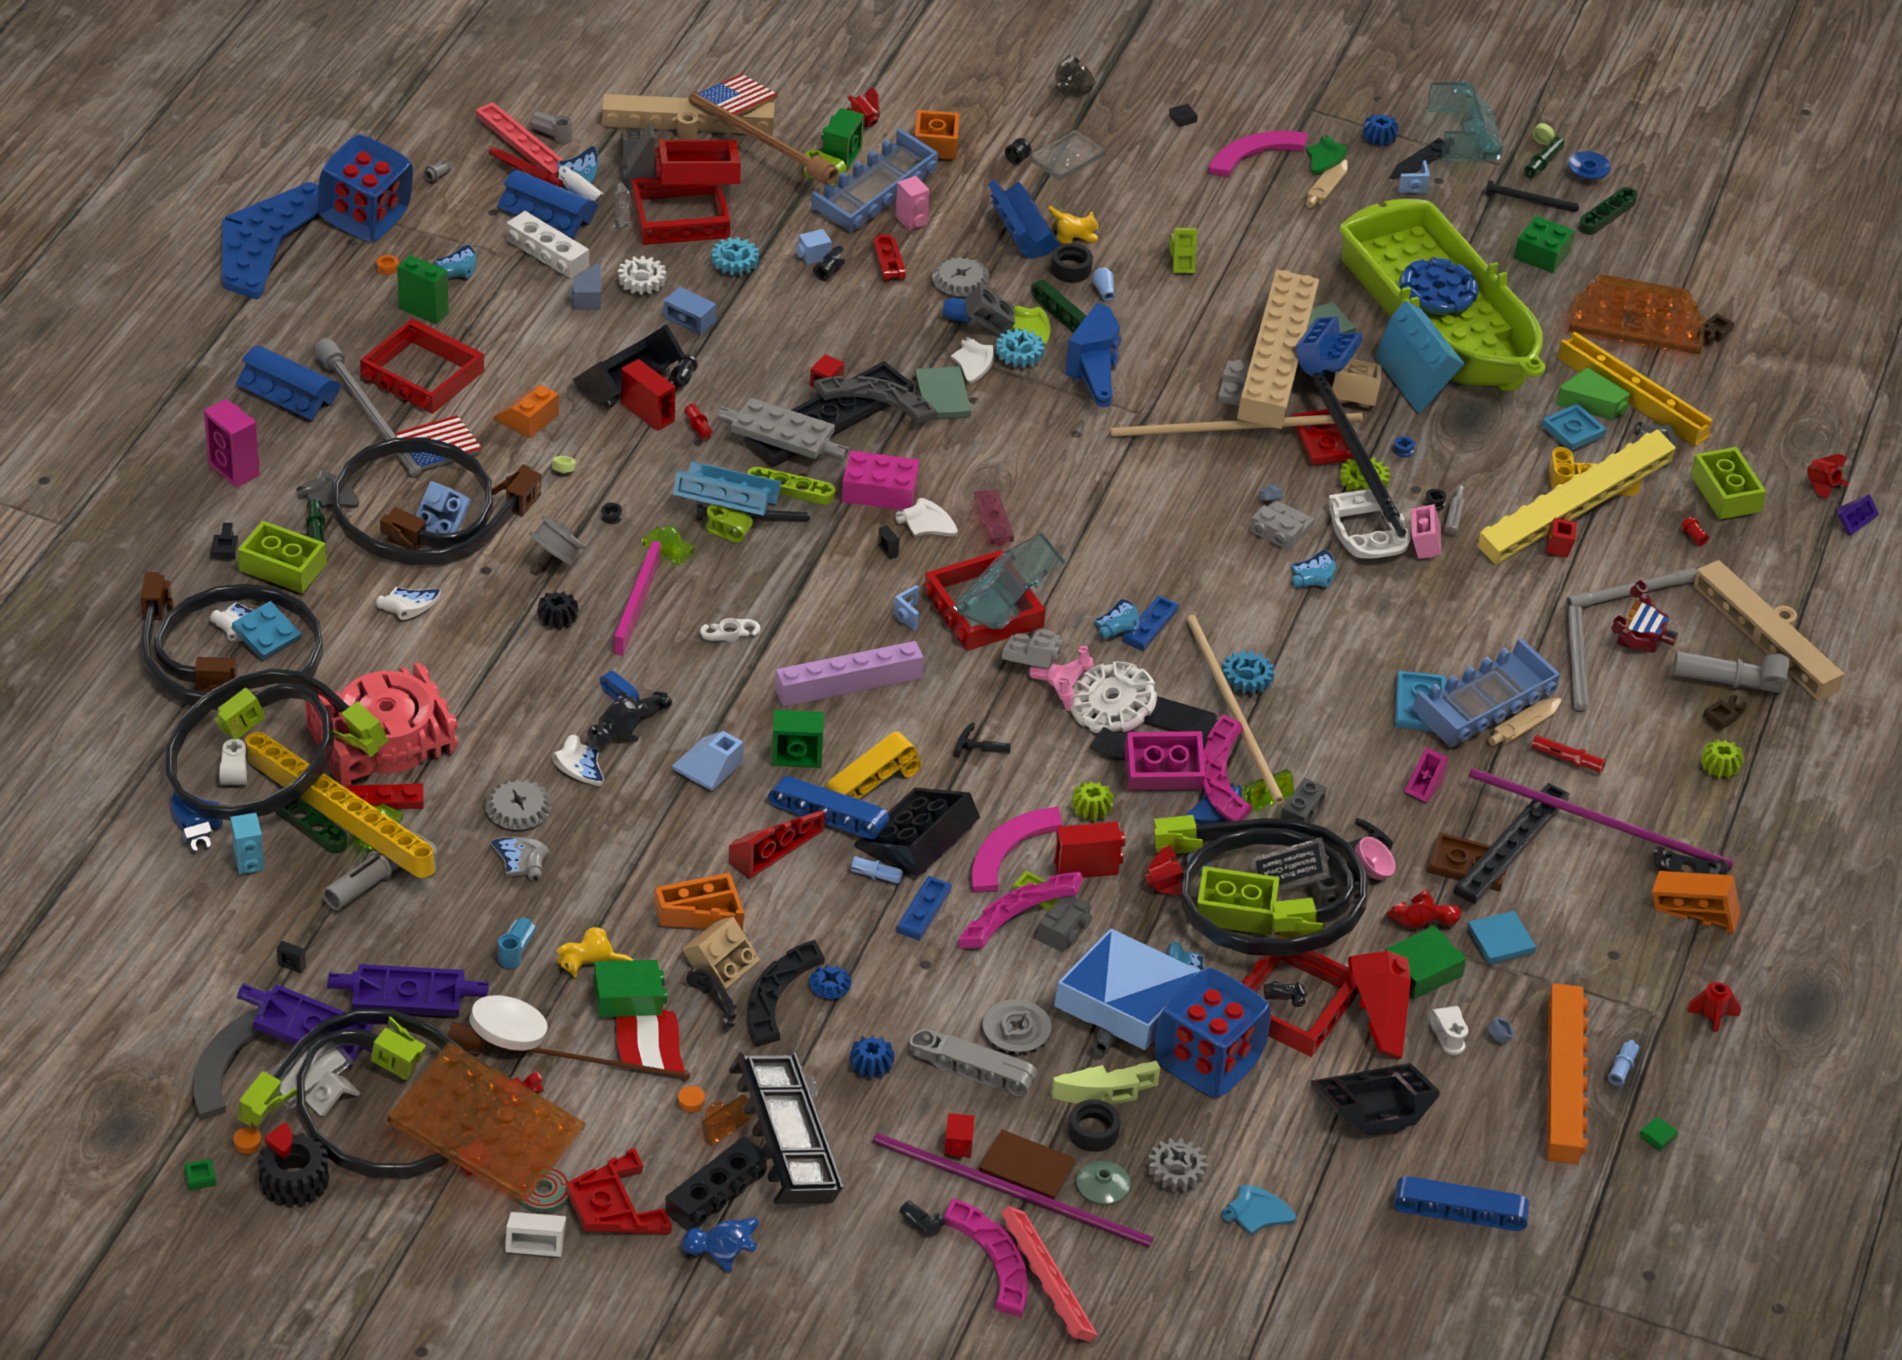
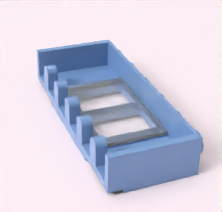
M1519 638L1513 653L1503 648L1499 652L1496 662H1493L1489 657L1484 658L1479 671L1476 672L1472 666L1467 667L1460 681L1457 677L1451 675L1443 690L1437 684H1434L1430 688L1428 696L1421 690L1418 691L1412 709L1447 745L1453 747L1476 735L1477 732H1483L1493 723H1500L1508 715L1518 713L1523 707L1533 705L1542 698L1553 694L1558 687L1557 683L1561 674L1522 638Z

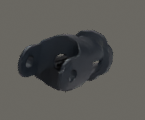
M842 246L834 247L823 257L821 263H817L813 267L814 275L819 280L827 281L834 271H838L845 264V259H842L840 255L844 250Z
M685 354L683 358L679 359L678 366L674 367L670 374L669 382L675 386V392L679 387L689 383L691 373L696 371L698 367L697 360L692 355Z

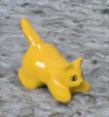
M1052 206L1048 207L1050 214L1055 217L1051 225L1057 232L1056 238L1060 244L1072 243L1074 238H1080L1088 243L1098 241V236L1094 234L1098 229V224L1093 216V212H1090L1085 218H1079L1069 213H1061Z
M592 927L585 932L581 943L571 942L559 947L557 953L560 956L556 959V962L576 978L578 970L582 965L594 964L595 961H628L633 959L627 955L614 953L612 945L607 939L606 931L598 927Z

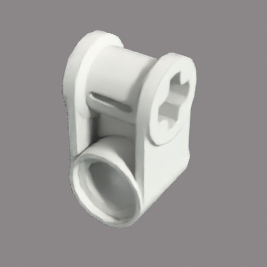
M230 739L223 744L222 762L220 763V785L247 784L246 746L240 739Z
M1458 1006L1432 1009L1430 1011V1024L1443 1051L1449 1055L1462 1054L1465 1050L1464 1038L1468 1034V1027L1464 1022L1460 1008Z

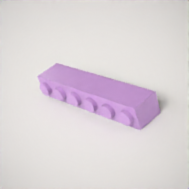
M912 641L776 669L775 691L782 706L785 707L921 679L924 657L917 642Z

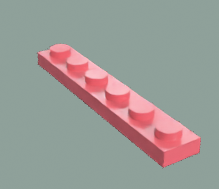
M489 103L475 110L476 117L520 154L536 167L558 178V161L563 159L495 103Z
M1008 1206L1001 1212L1007 1222L1005 1226L1017 1239L1019 1250L1030 1261V1269L1043 1283L1041 1285L1043 1291L1053 1300L1055 1304L1054 1310L1066 1322L1067 1332L1075 1339L1079 1338L1091 1342L1098 1334L1024 1211Z

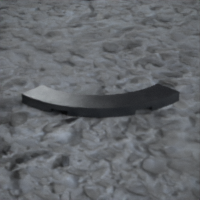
M1205 713L1197 723L1183 732L1202 731L1203 749H1205L1208 742L1207 737L1218 720ZM1103 727L1090 744V749L1113 760L1119 761L1120 759L1125 761L1124 745L1126 736Z
M816 940L803 943L788 950L785 956L777 961H773L758 978L751 993L748 1011L749 1030L755 1047L780 1040V1032L775 1019V1009L781 994L799 975L824 964L825 957Z

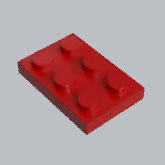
M1328 409L1294 413L1292 417L1330 415ZM1336 424L1294 426L1312 465L1347 461V459L1354 460Z

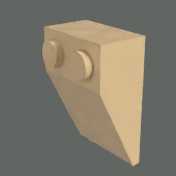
M1350 359L1344 369L1334 373L1332 389L1340 403L1356 402L1358 406L1370 408V405L1375 406L1381 382L1382 365Z

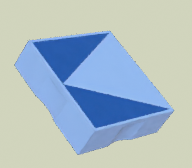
M1110 928L1058 982L1054 1006L1083 1021L1098 1025L1109 1031L1112 1035L1146 1050L1155 1040L1158 1020L1167 1002L1200 970Z

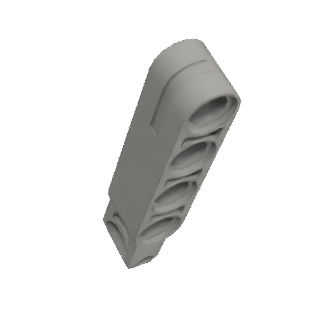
M923 1029L914 1033L910 1038L909 1048L916 1057L932 1062L943 1071L1017 1097L1027 1095L1037 1076L1036 1068L1026 1061L955 1036Z

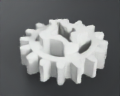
M641 256V259L633 257V261L626 259L625 264H620V269H618L619 285H624V290L631 289V293L639 291L640 295H642L644 291H647L649 294H652L653 289L659 291V286L664 287L665 266H660L661 261L653 262V257H650L648 260L644 256Z

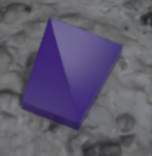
M1870 494L1836 508L1847 535H1852L1879 515Z

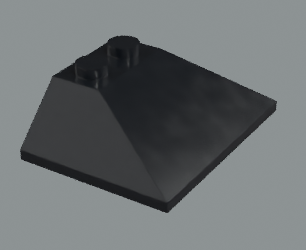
M1411 1063L1311 1080V1086L1339 1115L1368 1135H1378L1381 1131L1391 1129L1400 1131L1406 1129L1407 1126L1416 1125L1440 1096V1091Z

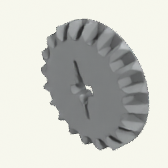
M960 256L957 259L950 257L949 260L943 259L942 263H937L936 267L933 268L932 281L939 290L959 297L968 296L979 285L986 288L990 279L988 269L984 268L983 263H978L976 259L971 261L969 257L962 259Z
M518 778L515 782L507 780L505 784L498 783L497 787L492 788L490 794L486 796L485 803L488 817L495 824L512 830L529 829L541 824L549 816L552 808L550 793L546 792L545 787H539L537 782L531 784L528 779L520 782ZM515 800H516V801H519L520 803H523V804H522V809H521L520 805H518L517 803H514Z
M1011 999L993 1005L986 1012L983 1018L982 1029L984 1030V1037L988 1038L989 1044H995L997 1050L1004 1049L1006 1054L1013 1051L1018 1056L1020 1052L1029 1054L1031 1050L1038 1051L1040 1046H1045L1047 1039H1050L1051 1021L1047 1013L1038 1005L1025 1000ZM1022 1024L1021 1030L1012 1031V1027L1016 1028Z

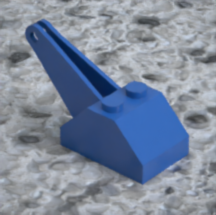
M1096 303L1068 341L1065 375L1075 379L1083 378L1095 403L1100 407H1108L1112 401L1111 368L1113 366L1116 367L1120 358L1118 348L1122 337L1119 336L1120 325L1110 307Z

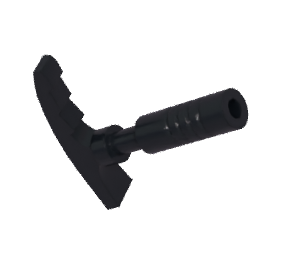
M972 722L964 729L958 739L956 757L961 756L964 748L972 749V747L981 748L984 751L1010 753L1011 743L975 742L973 739H968V735L975 729V723Z
M1356 818L1355 824L1370 833L1368 837L1379 840L1388 850L1392 849L1393 841L1383 831L1365 820ZM1362 838L1350 841L1348 843L1351 844L1355 850L1356 845Z

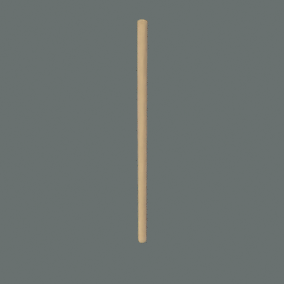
M1362 413L1346 414L1350 423L1363 422ZM1331 415L1285 417L1282 427L1335 424ZM1244 420L1117 427L1111 428V436L1121 437L1271 427Z

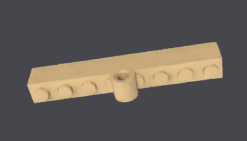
M604 94L602 127L646 129L648 124H653L654 129L677 130V136L681 140H694L698 137V132L748 134L701 106L690 103L688 98ZM766 103L738 117L765 133L773 135L775 103Z
M1720 560L1697 569L1693 587L1767 655L1781 654L1788 657V674L1817 701L1840 691L1844 673L1794 628L1797 619V613L1794 609L1788 606L1771 608Z

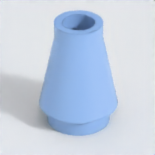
M1104 267L1095 270L1092 282L1104 301L1112 300L1115 297L1113 273Z

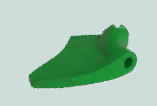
M1326 135V138L1323 136L1320 138V143L1306 147V152L1312 159V173L1318 174L1340 164L1347 156V145L1338 144L1332 137Z

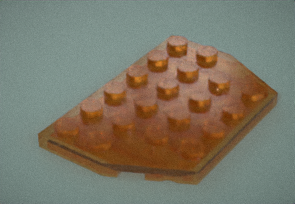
M1600 274L1594 282L1586 287L1582 294L1578 293L1574 297L1568 331L1701 355L1706 320L1704 316H1700L1697 310L1698 306L1692 300V295L1688 289Z

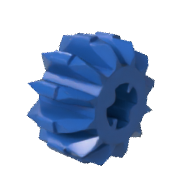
M1381 113L1379 115L1371 114V117L1366 118L1362 133L1363 137L1366 138V142H1372L1373 146L1376 144L1381 147L1382 145L1390 146L1397 138L1399 127L1398 123L1395 122V118H1389L1388 114L1385 116L1381 115Z
M872 1034L869 1039L862 1036L859 1041H854L849 1053L850 1064H852L853 1072H859L861 1078L868 1075L872 1080L876 1075L883 1078L885 1073H890L895 1061V1054L892 1050L891 1042H885L884 1037L875 1039Z

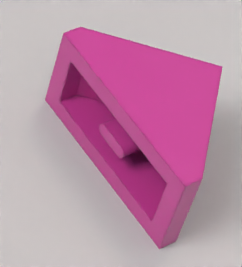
M1425 747L1404 792L1428 802L1444 783L1448 757Z

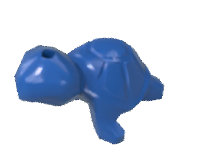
M755 1217L743 1220H726L717 1224L708 1233L699 1228H691L683 1236L680 1242L683 1252L694 1256L708 1251L726 1272H731L733 1259L741 1250L744 1249L749 1252L756 1250L757 1244L751 1238V1234L757 1228L759 1221Z

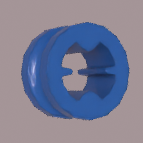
M1398 437L1394 441L1393 451L1400 457H1410L1414 453L1415 442L1409 437Z

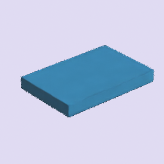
M1398 671L1396 685V728L1433 731L1418 717V714L1412 707L1418 691L1421 690L1428 696L1429 690L1434 684H1437L1443 690L1446 685V676Z

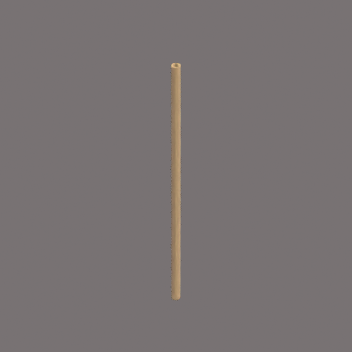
M1189 615L1187 622L1234 719L1242 723L1244 729L1241 734L1275 804H1282L1284 802L1283 795L1195 615Z

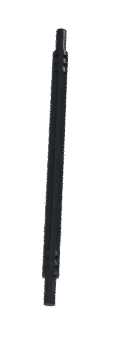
M1315 372L1313 374V383L1384 516L1392 524L1399 537L1404 536L1406 530L1399 519L1400 514L1326 376Z

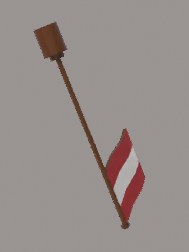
M662 1009V1015L616 1017V1044L621 1062L537 1047L522 1050L684 1078V1081L690 1078V1073L684 1070L680 1055L677 1017L674 1011ZM452 1022L448 1037L462 1047L465 1052L480 1054L482 1049L486 1050L487 1045L497 1046L479 1036L471 1025Z

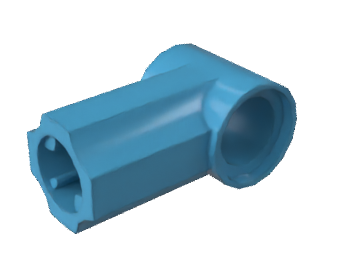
M521 917L515 920L507 934L499 938L498 964L501 967L512 969L521 964V955L536 933V926L531 923L530 919Z

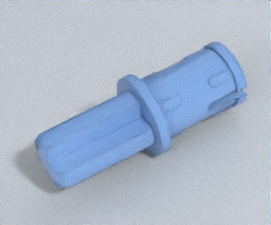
M855 856L851 865V872L872 877V880L879 878L900 883L903 875L901 869L883 865L879 860L875 862Z
M1634 1040L1625 1042L1619 1055L1614 1057V1066L1608 1074V1081L1612 1085L1622 1086L1628 1072L1634 1067V1059L1639 1051V1045Z

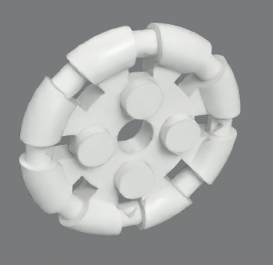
M1115 661L1109 665L1100 664L1086 671L1082 675L1083 678L1075 682L1073 686V703L1070 710L1075 720L1082 727H1089L1091 732L1099 733L1103 727H1106L1113 732L1123 730V733L1141 725L1144 722V718L1147 715L1150 716L1157 702V693L1154 691L1156 684L1147 671L1138 669L1135 664ZM1115 674V677L1106 678V675ZM1113 694H1118V695H1119V696H1118L1117 698H1115V699H1108V698H1107L1109 695H1113ZM1135 706L1139 708L1137 712L1133 710Z

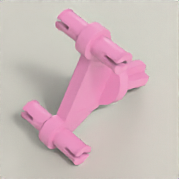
M1087 646L1079 647L1080 659L1068 664H1053L1049 669L1033 665L1030 667L1029 676L1031 678L1046 680L1051 686H1054L1059 698L1063 700L1065 711H1071L1072 698L1074 697L1073 685L1082 672L1084 674L1094 666L1093 658L1089 656Z

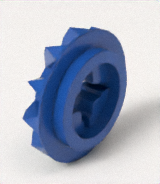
M826 964L824 968L817 966L816 971L811 973L809 984L811 990L816 995L826 999H836L849 992L851 976L848 975L847 969L841 970L839 965L830 967ZM826 978H829L830 980L835 978V982H826Z

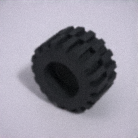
M292 1132L293 1142L291 1151L285 1158L269 1146L262 1147L260 1150V1155H258L259 1183L263 1195L267 1194L269 1201L276 1200V1205L279 1206L287 1204V1207H293L299 1204V1207L305 1206V1203L308 1201L310 1203L316 1201V1196L321 1197L324 1194V1189H327L329 1180L328 1158L323 1144L320 1141L316 1142L315 1137H306L304 1133L294 1135V1132ZM291 1168H300V1169H301V1170L293 1171V1172L285 1171V1170H288V1169H291Z

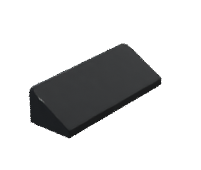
M1157 696L1153 712L1150 716L1147 715L1144 718L1143 723L1172 732H1183L1197 723L1205 713L1217 719V714Z

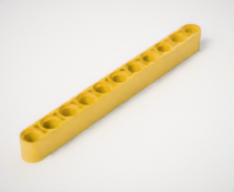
M262 732L251 733L245 738L249 764L283 787L292 784L310 765ZM323 773L300 797L414 876L426 878L434 874V852L430 844Z

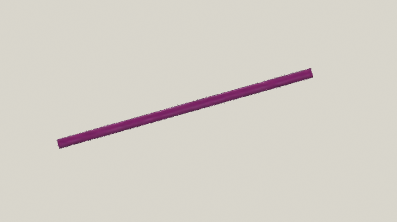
M1471 768L1468 776L1470 778L1698 859L1707 861L1723 859L1728 863V869L1731 870L1734 860L1478 769Z
M876 1133L873 1138V1143L1144 1246L1150 1247L1153 1242V1237L885 1135Z

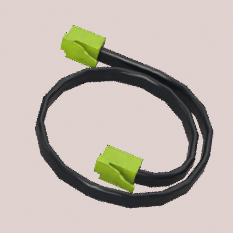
M1193 815L1154 819V844L1156 852H1159L1161 848L1172 845L1175 854L1196 851L1182 872L1181 906L1193 928L1218 946L1247 955L1262 956L1297 955L1325 948L1353 931L1367 908V874L1365 867L1352 845L1328 828L1299 819L1259 818L1202 825L1195 824ZM1203 841H1212L1203 847ZM1318 843L1321 860L1336 870L1346 887V890L1339 899L1329 905L1315 908L1313 898L1273 902V931L1275 936L1279 935L1280 938L1284 939L1249 938L1221 929L1199 913L1189 895L1190 883L1204 864L1226 851L1250 845H1283L1300 849ZM1355 875L1359 885L1358 900L1346 917L1323 930V923L1331 922L1346 913L1354 901Z

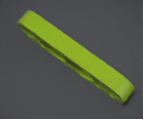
M752 467L747 471V474L784 482V485H780L779 495L823 505L830 504L835 500V487L828 482L763 467ZM803 486L807 487L808 489L799 490L797 489V487Z

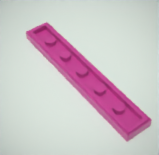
M651 542L614 635V652L617 655L623 656L661 561V542Z

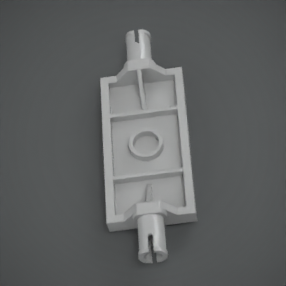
M750 398L739 412L721 406L717 412V420L730 423L731 432L816 459L818 455H828L845 461L849 453L848 446L831 442L830 438L835 430L834 424L754 398Z

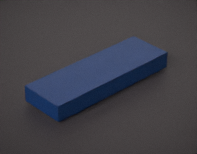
M1158 595L1139 617L1137 629L1127 631L1123 636L1122 642L1144 651L1178 612L1179 604Z
M928 876L897 925L896 933L920 941L949 895L952 884Z

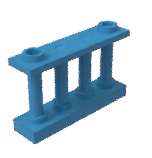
M691 461L689 472L680 470L676 472L673 495L765 515L767 503L774 505L778 503L781 481Z

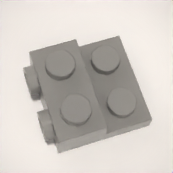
M1242 360L1227 361L1217 402L1240 406L1250 365L1245 364Z
M1274 500L1268 507L1263 505L1252 517L1250 532L1290 551L1314 526L1315 518Z
M1050 630L1036 631L1032 639L1025 634L1011 635L1003 649L1001 659L1049 669L1052 662H1056L1058 655L1061 654L1063 640L1060 639V635H1056Z

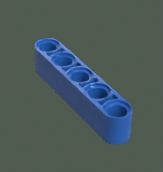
M783 776L768 793L771 804L779 809L800 816L822 810L825 813L824 824L868 839L875 838L889 822L887 811L880 806L790 776Z
M1410 1176L1401 1177L1396 1182L1394 1206L1403 1213L1511 1231L1523 1230L1528 1224L1529 1200L1523 1195Z

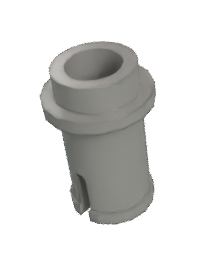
M446 159L433 166L429 165L424 170V177L429 182H436L440 176L451 171V165L449 162H446Z

